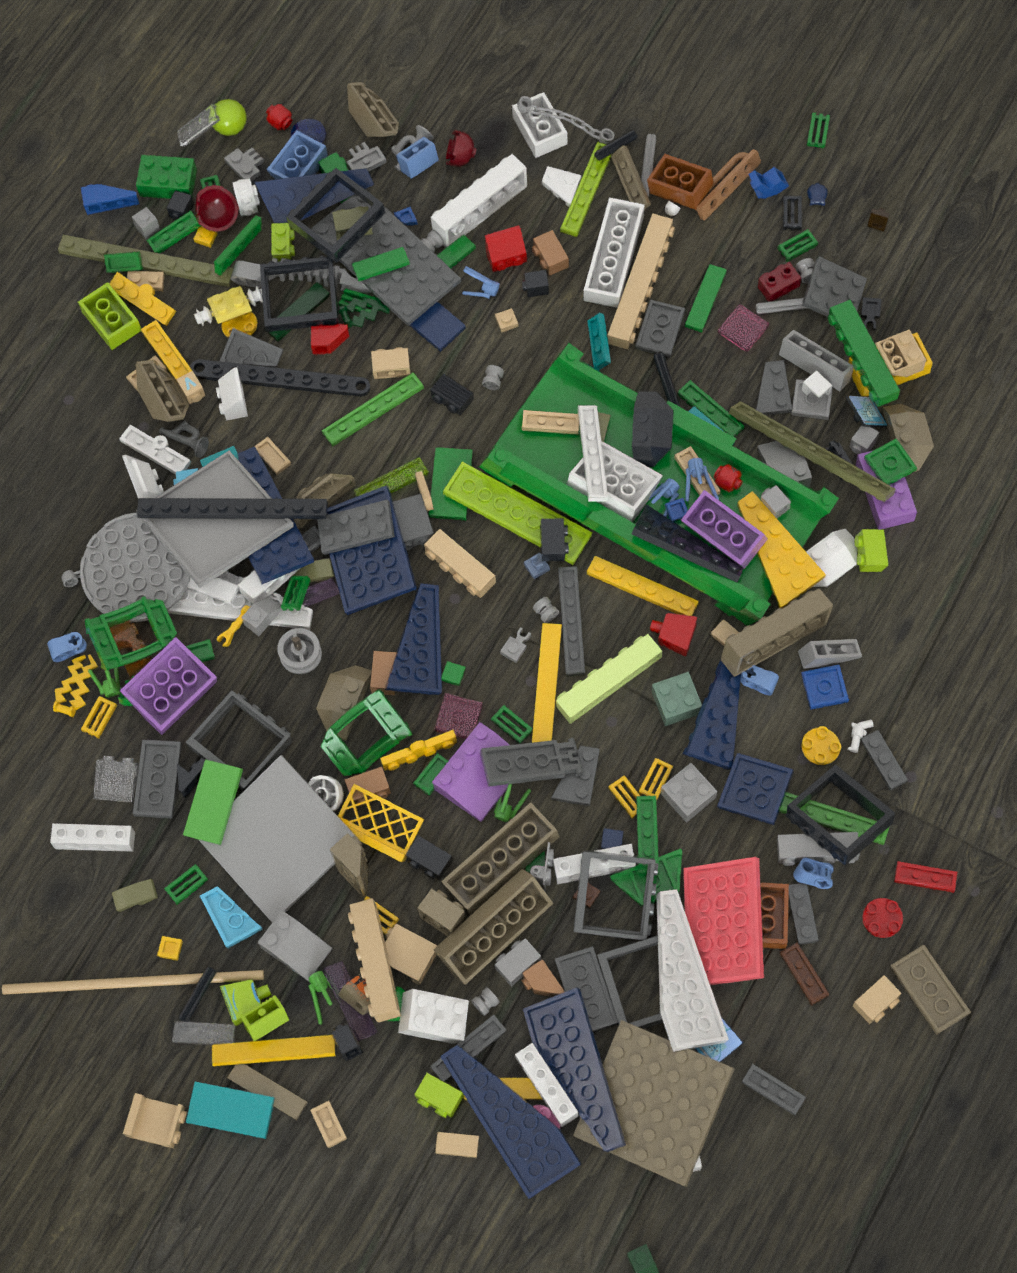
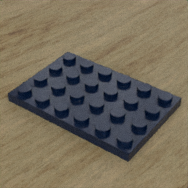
M387 485L327 508V515L384 500H388L391 506L395 537L329 553L344 611L347 615L417 589L391 493Z

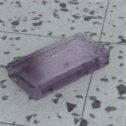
M332 578L308 587L302 604L304 607L340 594L339 588Z

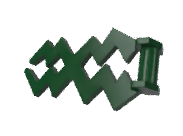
M364 297L362 302L354 298L347 306L339 307L338 312L342 317L344 325H348V328L352 326L363 328L365 318L375 322L379 310L389 314L390 309L386 305L381 304V300L378 297L376 300ZM367 304L372 306V310L370 313L364 311L366 309ZM355 306L362 308L359 317L354 315L353 320L349 318L348 311L354 313Z

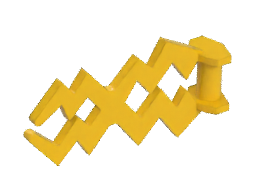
M82 655L72 660L74 665L68 666L72 677L61 681L62 688L55 689L56 701L53 705L54 712H61L74 718L76 710L86 705L80 696L90 691L83 681L91 677L88 672L89 669L92 670L98 667L91 655H88L90 665L84 667L80 663L86 659V656ZM82 668L83 673L78 674L76 670ZM77 683L79 689L72 691L69 684ZM70 692L75 700L69 701L72 705L71 707L60 704L66 702L62 694Z

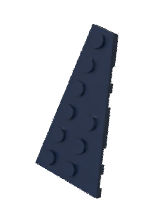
M420 584L418 586L385 690L440 695L442 693L439 585Z

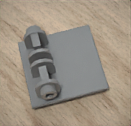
M548 842L545 866H533L530 870L531 875L534 876L540 886H543L545 892L546 885L550 886L551 869L549 866L553 867L554 849H550V842Z

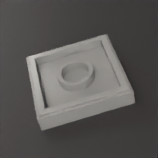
M796 379L791 415L828 420L832 389L829 395L824 393L820 398L813 392L806 395L802 391L805 380Z

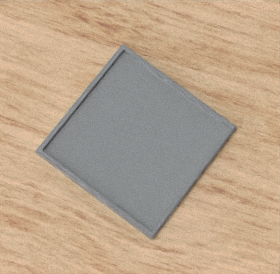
M227 451L155 497L272 499L230 451ZM141 518L199 588L294 527L293 522L288 518Z
M280 755L234 800L221 845L202 840L199 841L273 923L281 910L286 912L335 864L330 848L347 833L351 837L356 835L292 765Z

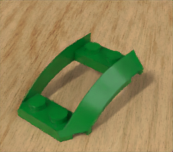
M145 596L118 610L102 614L90 620L89 618L85 619L86 634L90 635L101 661V668L105 671L146 658L164 649L177 635L163 600L146 599ZM146 613L157 641L139 650L121 655L109 628Z
M378 689L348 710L327 730L321 748L343 776H350L356 773H365L377 759L398 745L401 740L413 734L407 722H404L385 697L384 692ZM369 709L388 734L356 759L338 733L352 720Z

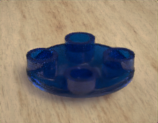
M303 119L297 122L291 130V137L297 130L320 143L324 141L326 136L324 126L315 119Z

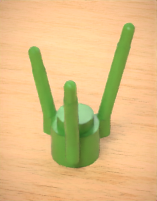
M118 667L114 668L115 681L111 678L109 670L105 671L107 680L103 681V686L91 669L88 670L101 695L105 694L106 698H110L120 694L121 686L119 683Z
M508 784L503 803H501L502 796L496 803L494 818L503 822H509L510 819L514 818L530 794V789L526 791L512 811V806L507 804L512 784Z
M318 971L308 978L311 983L308 987L312 993L318 1022L322 1025L323 1022L316 991L322 992L328 1005H332L326 991L329 985L342 1002L345 1001L338 995L340 992L331 982L329 976H325L323 971Z

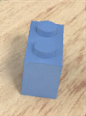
M422 137L396 155L401 172L411 179L439 161L435 144L425 137Z

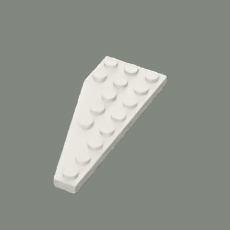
M228 571L217 577L236 585L240 584L243 579ZM187 587L178 602L168 610V613L235 621L245 605L252 606L253 604L241 594L240 589L233 603L229 604ZM272 593L269 596L280 605L282 604L283 597L280 594ZM304 605L301 606L300 611H296V609L293 611L289 609L287 611L282 610L270 625L310 630L313 610Z
M661 891L657 894L660 1013L673 1051L725 1043L729 1039L678 891Z

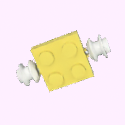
M241 286L208 298L207 301L211 309L209 311L205 306L201 312L196 309L197 313L194 316L197 324L201 323L204 326L206 321L211 324L213 316L219 324L252 311L249 303L256 306L257 301L263 303L262 288L258 289L256 286V290L253 292L248 289V297L245 296Z

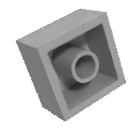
M690 763L661 787V795L687 823L716 799L717 790Z

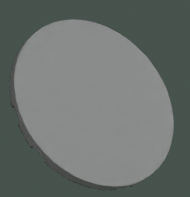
M137 513L125 514L106 523L89 540L84 556L81 559L80 578L83 590L90 602L103 614L128 606L144 596L150 600H163L168 611L184 594L190 581V576L145 522L137 517ZM143 613L126 622L147 621L148 618L146 613Z

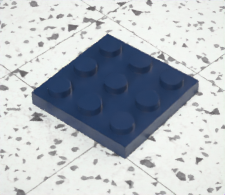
M737 753L717 806L719 809L774 825L794 771L787 767Z

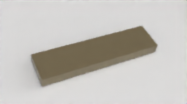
M623 145L611 155V158L629 201L644 204L645 210L651 205L629 150L627 146Z
M236 1064L227 1077L230 1081L250 1093L275 1097L273 1107L296 1121L308 1103L245 1064Z

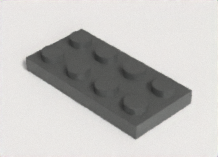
M388 500L329 514L326 519H317L321 552L324 555L395 537L391 506Z
M142 740L133 807L134 816L173 819L178 781L177 764L180 765L181 742Z
M593 946L555 958L565 992L574 988L581 990L592 1031L596 1032L619 1024Z

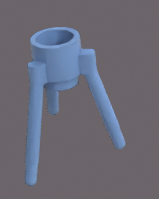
M467 266L463 270L465 273L484 282L482 286L484 293L463 291V295L479 296L488 299L490 296H496L500 283L490 280Z
M690 459L688 461L689 468L685 469L687 475L685 500L689 501L691 475L698 479L699 484H702L701 476L703 474L712 494L719 500L702 459Z
M667 479L665 483H662L652 493L648 501L654 496L655 498L651 501L652 504L661 496L665 498L671 497L669 502L674 501L679 496L677 493L680 488L678 483L673 479ZM665 510L664 516L667 517L668 514H667V511Z

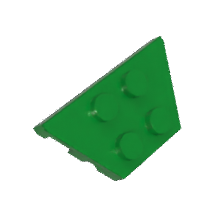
M682 849L658 857L659 873L654 875L653 883H656L655 896L651 895V903L657 902V894L661 891L677 890L679 893ZM639 865L610 876L614 884L643 907L647 873L639 874Z

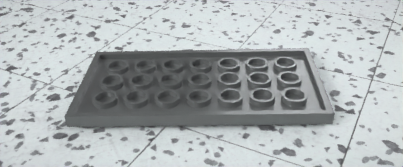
M354 194L332 212L340 209H354L358 206H368V209H370L371 206ZM384 206L386 213L372 226V234L364 235L339 261L355 275L352 263L404 247L410 265L362 280L361 282L409 326L461 283V278ZM331 212L312 227L311 230L333 246L338 240Z

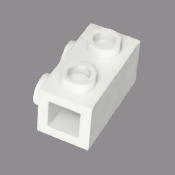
M241 179L233 182L241 216H250L257 213V205H260L256 186L251 185L250 179Z

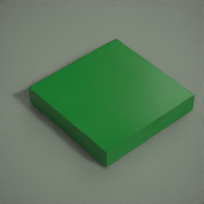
M897 438L864 456L865 461L877 478L888 485L917 470V466Z

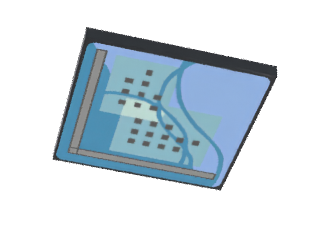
M846 396L855 412L853 418L856 423L860 421L863 427L888 426L869 396Z

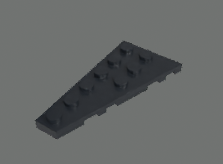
M647 504L632 531V535L734 582H738L744 569Z

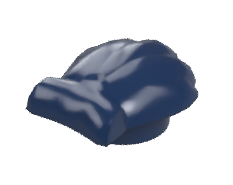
M817 182L807 189L810 205H825L828 191L823 184L821 185Z

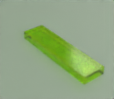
M418 457L355 489L354 493L358 497L386 485L389 487L390 493H393L416 481V472L422 471L423 476L428 475L429 472L421 458Z

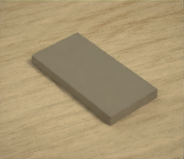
M925 945L920 946L890 965L891 970L936 1035L971 1013Z

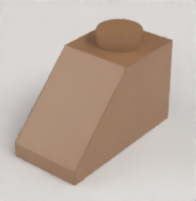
M540 960L522 973L523 980L521 981L527 990L531 989L534 994L554 997L565 992L543 960Z

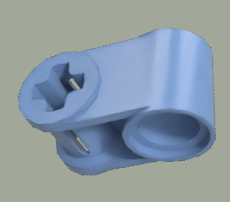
M71 632L62 637L51 639L47 643L53 662H61L69 657L81 654L87 647L86 641L78 632Z
M754 665L741 673L740 682L746 687L770 696L774 692L779 676L772 671L764 670ZM748 673L752 674L751 678L747 677Z
M804 858L794 870L793 875L799 883L812 885L820 889H829L833 885L831 874L834 871V867L829 863Z

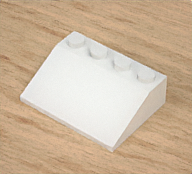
M601 441L608 500L596 502L633 522L642 511L663 475ZM582 458L569 473L567 485L587 496L584 461Z

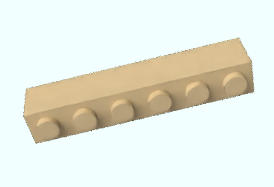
M373 898L350 904L351 912L348 913L350 923L354 924L355 928L352 931L354 942H358L359 946L356 949L358 960H362L363 967L360 968L362 979H366L367 986H364L366 997L370 998L371 1002L368 1005L370 1016H374L378 1023L400 1017V1007L377 905Z

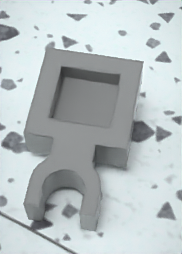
M521 627L517 632L516 639L510 636L500 651L501 655L515 663L518 662L527 649V646L523 643L527 642L531 637L530 632H528L527 636L522 637L523 628Z

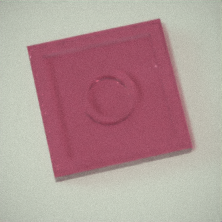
M739 304L718 329V333L748 352L769 327V323Z
M445 693L435 725V731L446 733L454 730L457 737L467 739L477 726L483 703Z

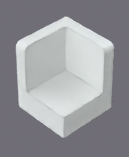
M817 371L807 378L802 386V391L806 395L813 392L818 398L824 393L829 395L832 389V384Z

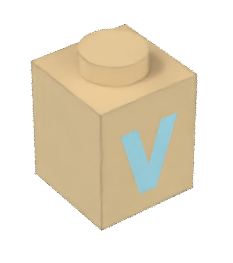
M193 371L176 379L189 404L198 402L205 396L203 387Z

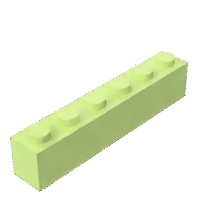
M649 634L644 637H638L632 646L623 648L617 657L605 661L603 667L599 670L594 669L585 680L577 681L570 691L562 692L557 697L556 707L570 724L661 659L662 650Z

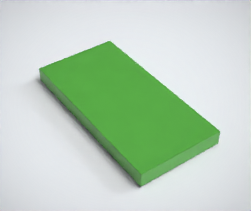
M205 759L183 833L184 836L221 845L243 769Z

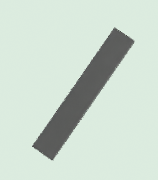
M577 566L559 567L566 676L585 675Z

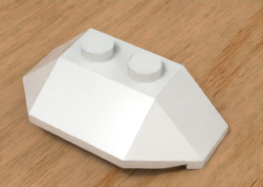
M128 455L122 456L138 498H155L164 492L162 485H157L156 480L159 477L155 469L151 470L149 463Z
M846 529L830 533L806 551L826 574L825 578L813 587H828L856 566L857 547L854 544L855 539Z

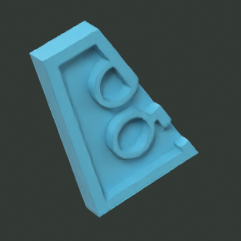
M218 886L200 895L227 949L263 930Z

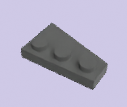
M233 328L220 362L278 366L284 349Z
M784 360L765 362L756 408L757 411L764 415L792 413Z
M579 747V754L575 757L580 758L584 774L581 776H577L576 773L565 774V777L561 779L553 793L551 800L590 806L600 752L599 748Z

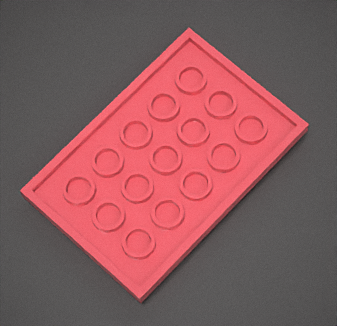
M751 857L684 868L685 914L709 984L715 985L764 978L759 858Z

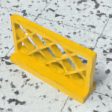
M356 784L353 785L338 815L361 842L400 862H405V855L412 846L425 820ZM356 790L364 794V802L355 804L353 795ZM374 800L380 801L383 810L372 813L369 802ZM366 803L370 814L359 817L356 806ZM353 808L357 819L348 821L343 818L345 811ZM391 809L398 810L400 819L390 822L387 811ZM384 812L387 823L377 826L374 815ZM371 817L374 828L366 830L362 827L361 820ZM409 818L417 820L418 823L415 829L407 831L404 820ZM401 821L405 832L394 835L391 824ZM388 826L391 837L384 839L380 837L378 829ZM406 834L408 843L405 849L397 845L395 838Z

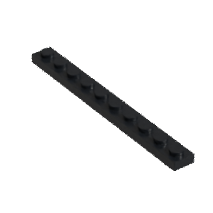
M138 498L137 517L326 519L328 502L327 499Z

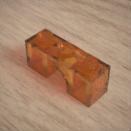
M129 621L109 628L118 650L129 647L136 651L145 647L142 639L138 640L136 634L139 632L134 623L130 624ZM148 656L124 665L130 678L132 679L131 676L137 675L152 659Z

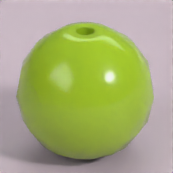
M220 100L211 111L210 121L213 128L221 135H236L242 131L246 124V111L235 100Z

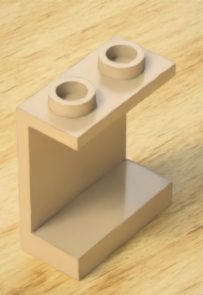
M395 924L394 928H390L385 936L390 967L409 976L414 983L420 985L437 955L434 949L438 945Z
M135 1093L123 1134L129 1138L174 1149L175 1144H178L181 1132L179 1129L181 1123L184 1124L187 1112L181 1104L176 1106L148 1099L141 1094Z

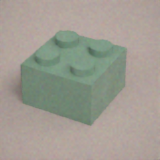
M689 672L652 684V694L665 726L699 714L702 704Z

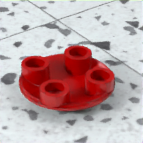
M877 898L869 902L865 907L863 923L872 935L879 938H888L900 930L903 923V914L897 902L887 898Z

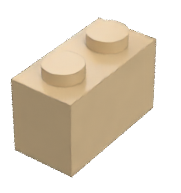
M398 347L392 350L378 349L371 351L374 379L406 377L410 375L408 348Z
M884 975L854 1002L853 1007L869 1024L873 1021L877 1023L886 1015L884 1011L888 1007L893 1009L900 1002L898 998L901 992Z

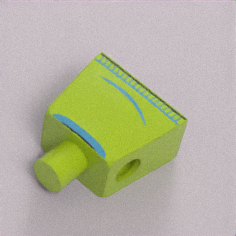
M253 980L220 986L235 1026L243 1023L241 1015L262 1004V999L272 996L268 984L256 988Z

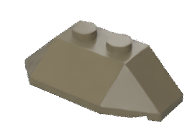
M363 82L348 83L349 112L367 137L397 135L399 123L384 101L372 90L366 88Z
M153 360L137 362V390L153 419L167 422L184 419L189 404L174 377L165 369L156 365L157 363Z
M903 404L883 407L891 441L896 438L917 466L915 472L919 471L934 448L925 413Z
M325 474L322 477L316 478L308 488L302 489L296 496V499H327L328 508L356 486L354 477L352 475ZM294 519L298 530H300L312 519Z
M355 665L329 675L316 707L326 731L342 715L363 700L371 681V670ZM355 719L338 733L342 740L347 741Z

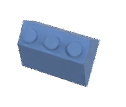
M296 130L267 168V172L274 179L315 175L319 170L318 161L328 157L326 146Z

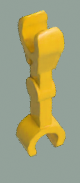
M245 605L239 617L231 624V627L217 637L218 642H221L224 637L226 638L223 647H228L231 644L234 633L243 623L242 616L251 606Z

